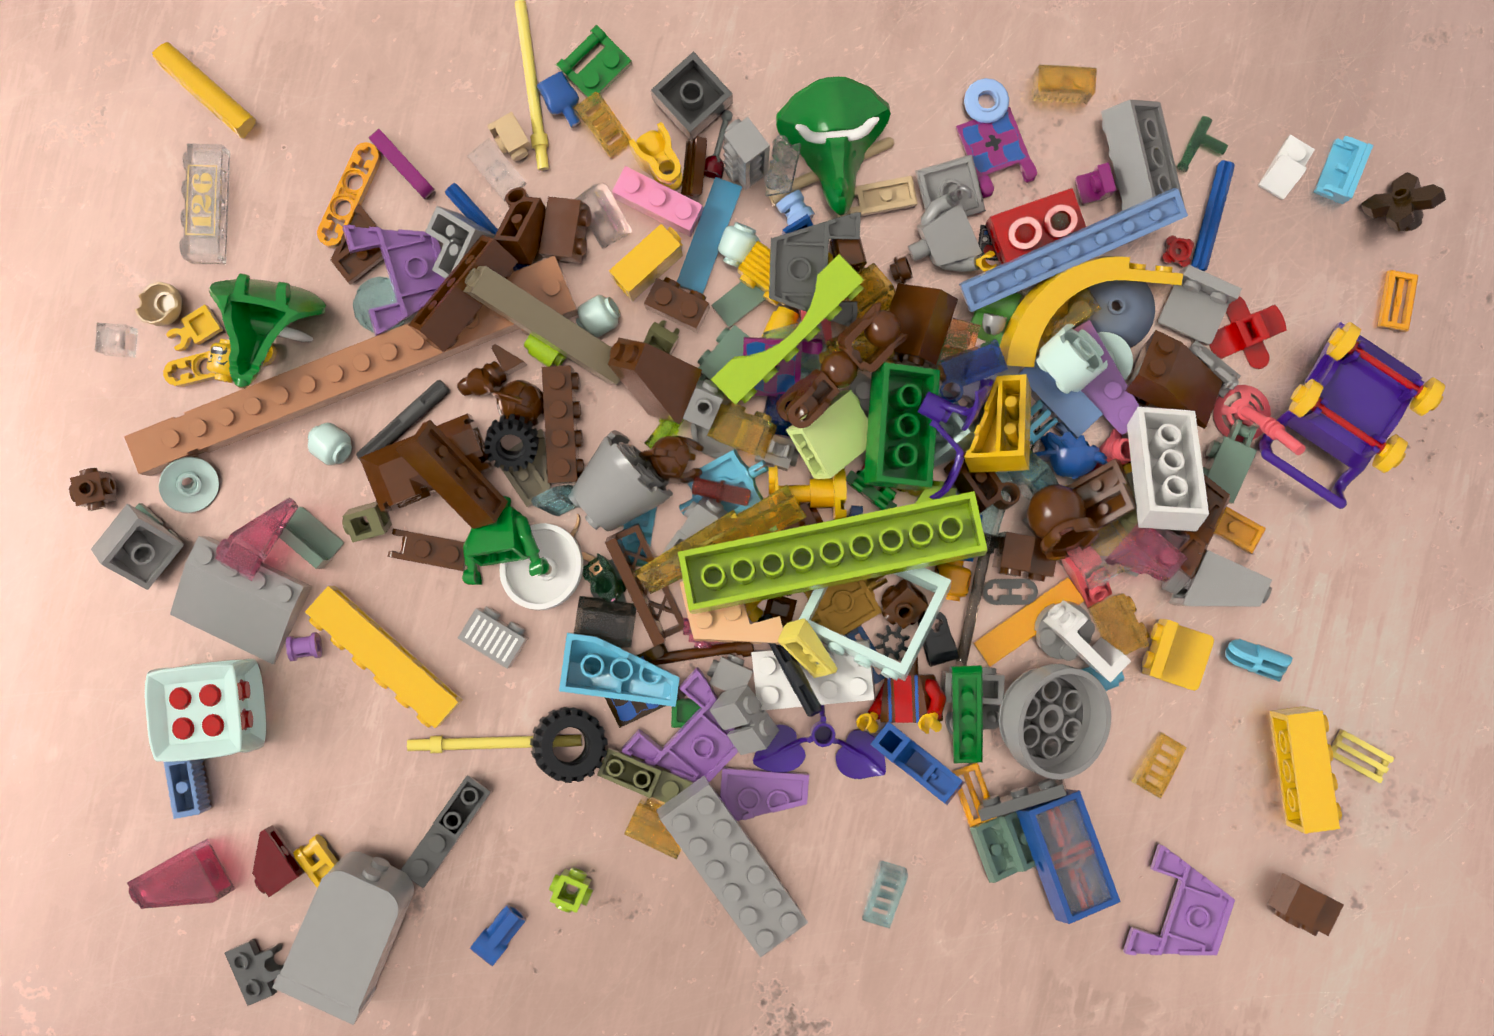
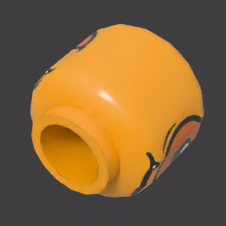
M958 560L935 566V573L951 580V588L946 597L947 600L960 602V597H966L969 593L972 572L970 569L963 567L964 561Z

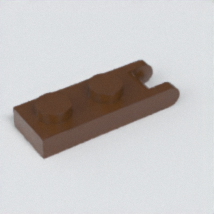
M393 528V535L403 536L400 553L388 551L387 557L465 571L466 565L463 552L465 542Z

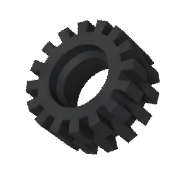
M510 414L509 419H506L505 415L500 416L499 422L495 419L491 427L489 426L484 442L485 454H488L487 459L490 462L495 460V467L499 468L502 464L504 465L503 471H509V467H513V472L519 471V466L525 469L528 467V462L532 464L537 454L539 437H537V429H532L533 423L530 420L524 423L525 417L520 416L519 420H515V414ZM505 435H515L522 440L523 446L518 451H509L502 447L500 440Z

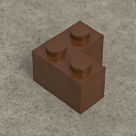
M1001 532L998 533L992 567L1000 568L999 574L1021 577V572L1028 573L1027 579L1045 582V577H1054L1057 560L1047 559L1040 548L1042 539L1018 533Z
M1282 873L1267 903L1276 909L1274 915L1314 936H1317L1318 932L1329 936L1344 904Z

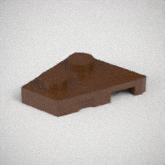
M360 204L356 206L354 210L355 215L350 225L361 228L378 227ZM343 233L341 244L335 249L330 260L351 285L382 261L383 256L380 247L350 254Z

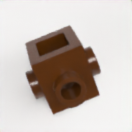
M87 468L80 470L79 476L70 478L69 494L76 506L87 507L88 511L106 508V503L117 501L116 485L111 473L98 471L97 468Z
M906 579L901 580L896 586H890L882 595L881 600L882 615L892 625L897 623L903 629L909 624H915L922 617L923 611L929 606L926 596Z

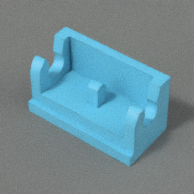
M1344 136L1343 140L1335 139L1313 193L1340 204H1344L1352 199L1373 145L1348 136Z

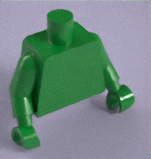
M503 496L508 503L497 521L479 528H471L465 540L463 552L465 565L468 569L463 572L462 579L468 585L482 584V577L477 570V564L479 566H488L530 559L529 573L531 576L537 574L540 576L549 570V563L546 558H540L538 554L540 550L534 539L527 517L511 507V498Z

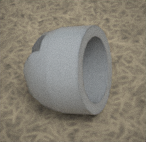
M984 313L982 328L987 334L998 335L1004 330L1007 317Z

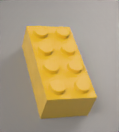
M1306 706L1271 710L1270 717L1286 825L1304 834L1340 829L1339 820L1342 819V811L1335 797L1338 783L1335 774L1331 770L1330 762L1333 761V750L1331 745L1327 743L1326 732L1329 731L1327 716L1323 714V710Z

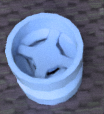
M800 190L788 194L776 204L779 212L786 215L788 226L808 214L810 219L815 215L812 208L806 206L803 202L804 196Z

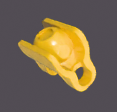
M660 122L657 124L658 131L650 130L641 135L636 142L634 139L630 140L629 146L634 159L643 171L651 175L654 181L677 191L682 186L683 180L681 165L672 149L670 135L664 124ZM669 170L672 172L671 174H668V175L663 174L665 171H669ZM674 180H676V182H675L674 184H671V185H666V184H664V183H671V182H673Z

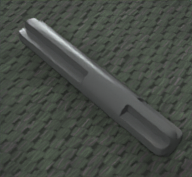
M441 380L433 383L356 453L357 458L359 459V457L393 444L449 393L450 390Z

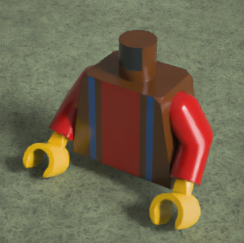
M917 657L905 681L899 678L896 681L885 677L884 683L868 713L861 714L857 718L856 725L861 731H864L866 728L870 733H875L879 728L876 720L880 719V723H888V721L890 723H918L919 728L926 734L929 733L930 728L935 732H939L942 729L940 721H943L942 713L946 703V696L936 681L934 674H919Z

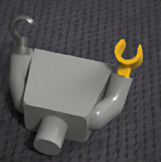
M960 185L955 192L952 191L930 203L921 217V224L917 226L922 240L907 246L914 262L929 255L934 265L940 266L943 270L958 272L980 269L986 272L998 266V264L990 265L986 261V258H991L995 255L993 251L986 252L981 258L978 256L982 254V251L960 203L962 199L961 190L967 192L969 199L972 198V191L968 186Z

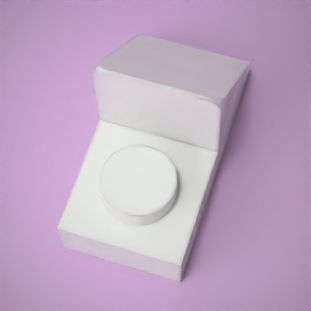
M1289 135L1258 186L1283 200L1307 170L1305 165L1315 149Z

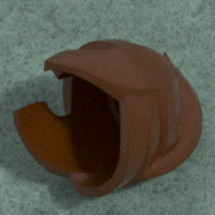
M514 380L507 383L499 391L492 392L493 397L496 398L500 416L505 415L506 419H509L510 414H515V420H519L520 416L525 417L524 423L530 420L533 426L538 424V416L544 413L543 392L536 385L528 381Z
M665 436L661 437L652 449L640 452L639 457L650 462L660 478L676 484H686L702 475V470L699 468H693L689 472L683 473L688 461H693L696 458L695 454L689 453L687 444L698 451H703L704 447L699 442L688 437Z

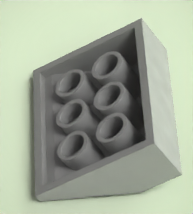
M198 536L185 563L170 615L271 664H275L312 586L211 537Z

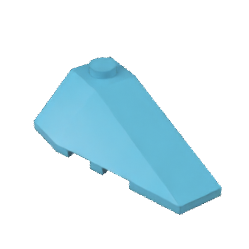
M567 633L559 687L560 692L676 707L680 677L596 636Z

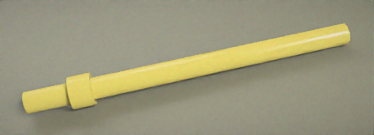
M525 0L515 1V9L533 132L530 136L531 145L535 149L537 168L539 171L549 169L546 149L549 146L548 135L544 133L539 91L536 87L538 84L527 5Z
M556 735L553 741V747L582 746V735ZM430 736V739L407 740V751L443 753L444 750L532 748L530 740L533 736L445 739L443 736Z

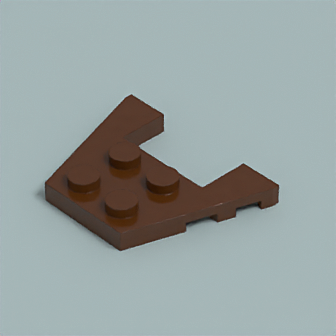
M1205 474L1204 480L1209 515L1197 531L1180 530L1190 539L1170 558V562L1190 579L1194 577L1230 500V494Z

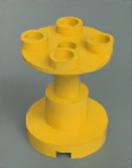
M777 465L769 467V494H775L770 495V522L779 523V503L810 502V508L832 507L834 520L847 517V509H844V504L847 500L846 471L844 468L829 479H809V485L778 486Z

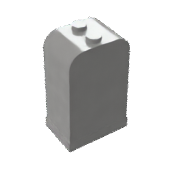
M350 852L344 855L322 878L284 966L277 975L272 988L354 1025L373 997L376 990L375 986L413 897L414 885L411 878L405 872L390 866L389 862L383 858H373L361 852Z

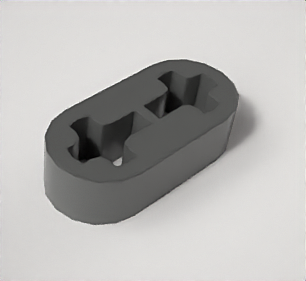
M991 579L984 583L981 594L987 603L993 605H1026L1035 601L1038 589L1036 584L1030 579ZM1022 583H1025L1026 588L1031 589V594L1026 595V600H1022V595L1012 594V589H1020ZM993 584H997L998 589H1007V595H998L997 600H993V596L988 595L987 592L988 589L993 588Z

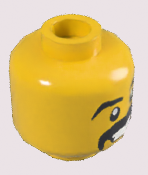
M220 339L219 343L211 345L206 365L207 370L215 374V380L228 383L233 382L229 370L230 340Z

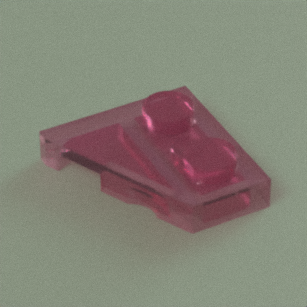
M1137 523L1104 561L1110 565L1115 563L1130 567V571L1139 574H1149L1152 578L1167 582L1188 558L1155 529L1138 528Z

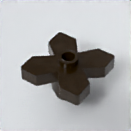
M1407 172L1393 181L1392 193L1374 194L1361 205L1364 214L1374 219L1386 216L1389 227L1397 231H1412L1422 224L1423 210L1435 208L1446 200L1444 189L1434 184L1421 187L1419 178Z

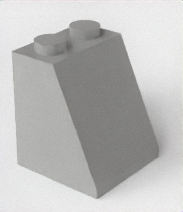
M1206 550L1194 577L1189 579L1176 595H1172L1169 603L1177 606L1260 607L1270 597L1272 588L1269 586L1272 579Z

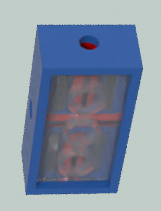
M1066 789L1067 796L1016 811L1055 920L1071 924L1121 901L1080 790Z

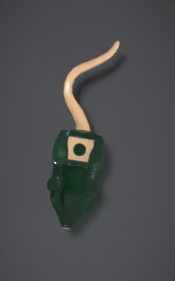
M577 514L576 524L571 532L573 537L580 525L579 514ZM582 552L583 559L589 562L587 565H583L582 575L591 584V592L597 593L599 597L609 603L617 601L621 594L626 591V587L622 579H617L615 568L611 562L599 553L597 557Z

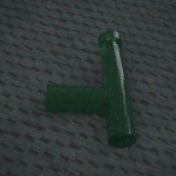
M1207 116L1201 117L1181 162L1177 165V169L1180 171H1188V166L1200 145L1221 155L1227 150L1228 144L1206 134L1213 121Z

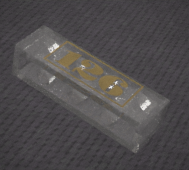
M187 143V152L183 153L182 158L183 167L186 170V180L182 182L181 186L182 196L185 198V208L182 209L180 214L184 235L180 239L179 250L181 255H183V259L192 264L226 265L230 151L222 144Z

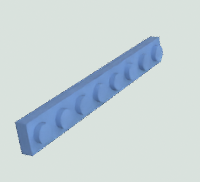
M1173 188L959 283L969 311L973 312L1187 217L1188 214L1179 189Z

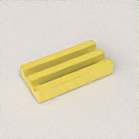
M1340 729L1331 745L1334 759L1380 784L1383 781V774L1389 770L1387 768L1389 763H1392L1395 759ZM1343 738L1382 759L1381 763L1342 743ZM1340 748L1375 767L1377 771L1374 774L1336 752L1337 749Z

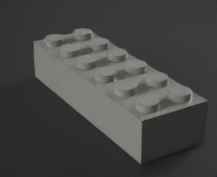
M702 776L656 810L661 822L760 958L808 923L800 908L705 776Z

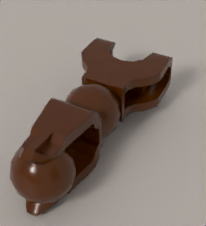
M881 302L872 304L861 318H857L838 335L837 342L840 351L827 355L821 363L820 370H813L808 376L791 386L779 398L776 404L779 416L789 421L795 427L806 428L827 410L831 401L841 392L839 388H845L853 383L858 370L876 371L893 353V350L907 339L908 334L901 333V324L897 316L891 311L881 310ZM863 331L869 343L875 347H880L865 361L861 359L860 352L852 346V342ZM792 400V401L788 404V406L786 407V410H785L786 403H787L788 401Z

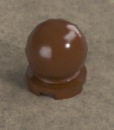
M1051 484L1036 491L1032 496L1026 511L1029 527L1039 538H1042L1040 548L1048 560L1068 558V551L1078 546L1083 551L1098 538L1097 525L1091 518H1085L1086 508L1084 501L1074 489L1060 484Z

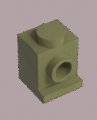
M377 501L348 509L342 516L344 531L347 535H350L352 543L383 535L392 526L388 512H381ZM363 516L367 517L368 522L364 520Z

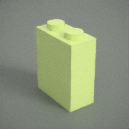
M843 390L831 401L827 410L810 426L798 428L792 425L786 431L814 479H829L866 450L868 418L860 406L858 397L852 390Z

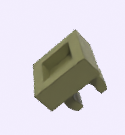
M662 320L659 324L654 322L648 330L644 343L671 355L678 341L680 330L676 328L674 332H671L664 328L667 322L665 320Z

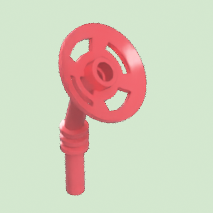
M1237 385L1233 390L1230 389L1224 398L1218 396L1213 408V420L1216 428L1223 436L1228 437L1230 429L1225 425L1222 416L1226 415L1227 421L1232 426L1235 422L1231 415L1233 414L1235 420H1242V424L1246 426H1251L1254 423L1259 426L1253 440L1265 433L1272 440L1281 442L1299 456L1304 453L1306 447L1286 432L1284 425L1271 417L1269 402L1258 389L1249 385ZM1240 392L1241 399L1234 401L1230 407L1224 405L1229 396ZM1251 394H1253L1260 400L1263 406V411H1261L1258 402L1251 397ZM1237 434L1235 441L1243 442L1244 437Z

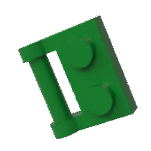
M595 25L590 30L591 34L565 60L561 58L555 64L559 71H563L565 77L591 103L632 65V60L598 25ZM600 43L604 48L576 74L572 68L592 48Z

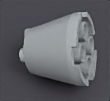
M616 430L611 431L603 439L573 486L572 492L568 494L570 501L586 512V521L596 530L601 526L606 531H613L663 504L673 495V492L665 487L669 482L660 478L651 463L639 457L641 451L633 445L629 446L627 444L630 441L629 438Z

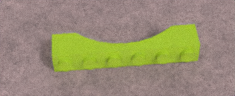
M841 254L837 255L817 275L816 289L810 308L793 333L779 344L765 351L733 357L711 380L735 405L740 400L746 403L757 393L754 386L761 380L767 383L778 372L775 366L782 359L789 362L800 351L796 346L804 338L809 342L819 333L821 329L817 325L825 318L831 321L842 310L839 304L846 297L853 300L864 289L860 285L864 278Z

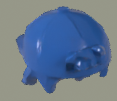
M1052 432L1046 433V435L1040 438L1045 450L1033 453L1031 460L1035 462H1050L1057 475L1072 477V479H1078L1079 476L1088 474L1096 467L1097 463L1102 465L1108 463L1106 461L1107 456L1100 452V448L1096 445L1091 447L1088 441H1085L1084 435L1076 439L1071 432L1064 433L1062 437Z

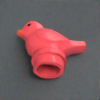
M1116 428L1112 429L1110 437L1099 447L1100 452L1107 456V462L1116 458L1121 461L1122 465L1127 464L1131 461L1129 439L1122 438V435ZM1097 463L1096 467L1092 471L1096 470L1097 468L1103 465Z

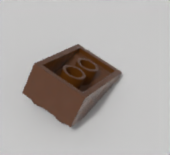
M1155 330L1142 347L1125 391L1159 408L1195 411L1197 426L1205 429L1223 381L1181 341Z

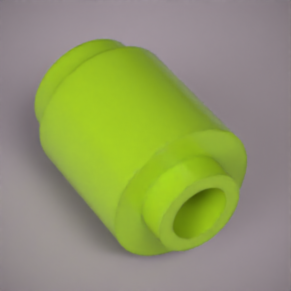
M531 334L524 343V347L528 349V354L546 367L561 366L567 358Z

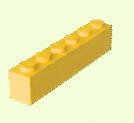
M327 586L305 611L311 617L308 621L316 629L327 631L332 636L330 641L342 651L347 649L353 655L351 659L357 666L363 670L368 668L375 674L373 677L375 682L384 689L389 687L397 694L395 699L405 708H413L418 713L417 719L426 727L430 728L432 725L434 728L441 726L463 701L336 586Z

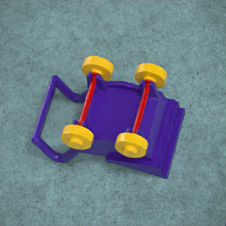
M1342 322L1337 323L1314 367L1304 382L1306 384H1300L1295 389L1290 398L1293 401L1289 410L1277 419L1285 428L1287 426L1350 468L1338 478L1332 491H1329L1275 455L1271 447L1274 440L1265 433L1259 442L1260 453L1264 460L1339 509L1347 506L1344 496L1345 489L1365 470L1375 454L1372 466L1382 473L1388 472L1393 467L1396 468L1403 461L1408 442L1397 434L1391 436L1388 440L1387 438L1400 422L1409 404L1410 410L1419 416H1423L1439 406L1443 400L1442 394L1445 390V384L1435 377L1429 379L1424 384L1419 373L1361 336V328L1352 322H1348L1346 325Z

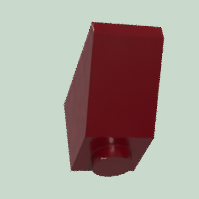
M273 825L264 829L259 834L252 872L256 878L254 882L258 890L271 897L305 873Z

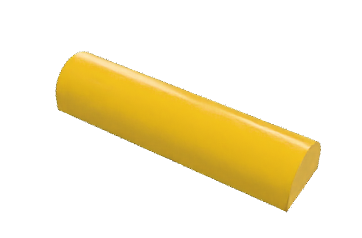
M165 42L152 52L153 58L166 73L240 138L244 139L253 129L256 119L171 43Z

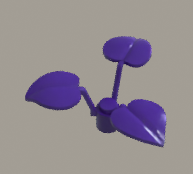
M991 378L987 380L979 379V390L975 391V402L971 408L950 403L928 391L918 410V413L932 420L930 426L936 428L956 450L955 462L943 486L938 492L929 497L933 500L941 498L951 489L964 461L963 449L939 423L940 421L946 423L952 412L968 416L961 429L966 431L978 416L991 392L994 380Z
M821 705L820 721L812 726L810 736L797 739L794 729L787 725L778 724L776 726L779 731L767 749L756 751L753 758V764L763 770L789 772L798 768L805 760L806 754L800 745L801 743H811L814 741L820 747H827L833 743L842 746L837 751L835 760L838 769L843 775L852 779H865L883 776L886 773L885 756L870 745L875 737L866 731L853 730L848 734L846 742L835 738L834 728L830 723L826 722L825 705Z

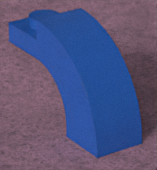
M889 721L870 744L946 805H948L965 783Z

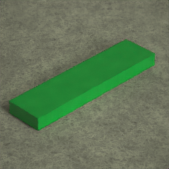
M982 665L952 667L954 764L983 762Z

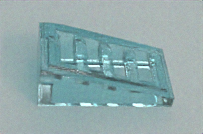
M573 485L553 487L533 497L531 500L533 506L554 516H560L577 507L568 497V494L572 492Z
M879 861L863 912V921L890 929L908 879L906 868L885 861ZM881 885L889 888H893L894 892L881 889L880 887ZM876 898H884L890 900L891 902L889 904L883 901L876 900ZM875 907L888 912L887 915L874 912L872 909Z

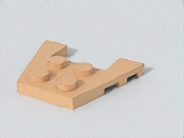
M683 581L680 582L695 641L750 642L751 644L776 643V645H781L777 641L783 630L780 616L750 624L745 604L691 614L688 609Z

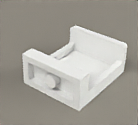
M1064 600L1060 604L1054 605L1043 621L1087 665L1111 683L1131 660L1102 637L1091 647L1077 633L1088 618Z

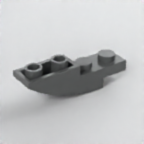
M467 775L401 871L405 872L413 882L424 888L461 838L491 791Z

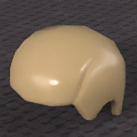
M156 282L149 284L138 295L140 305L135 309V312L142 322L155 326H164L173 323L179 317L182 308V297L173 285Z

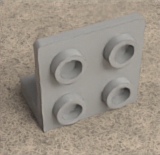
M1187 265L1179 272L1183 274L1182 285H1173L1158 323L1194 340H1198L1203 344L1210 345L1229 304L1238 299L1242 288L1191 265Z

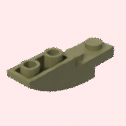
M611 748L607 749V755L604 757L603 764L597 773V776L664 803L694 783L672 774L666 768L650 765L644 762L645 760L626 755Z

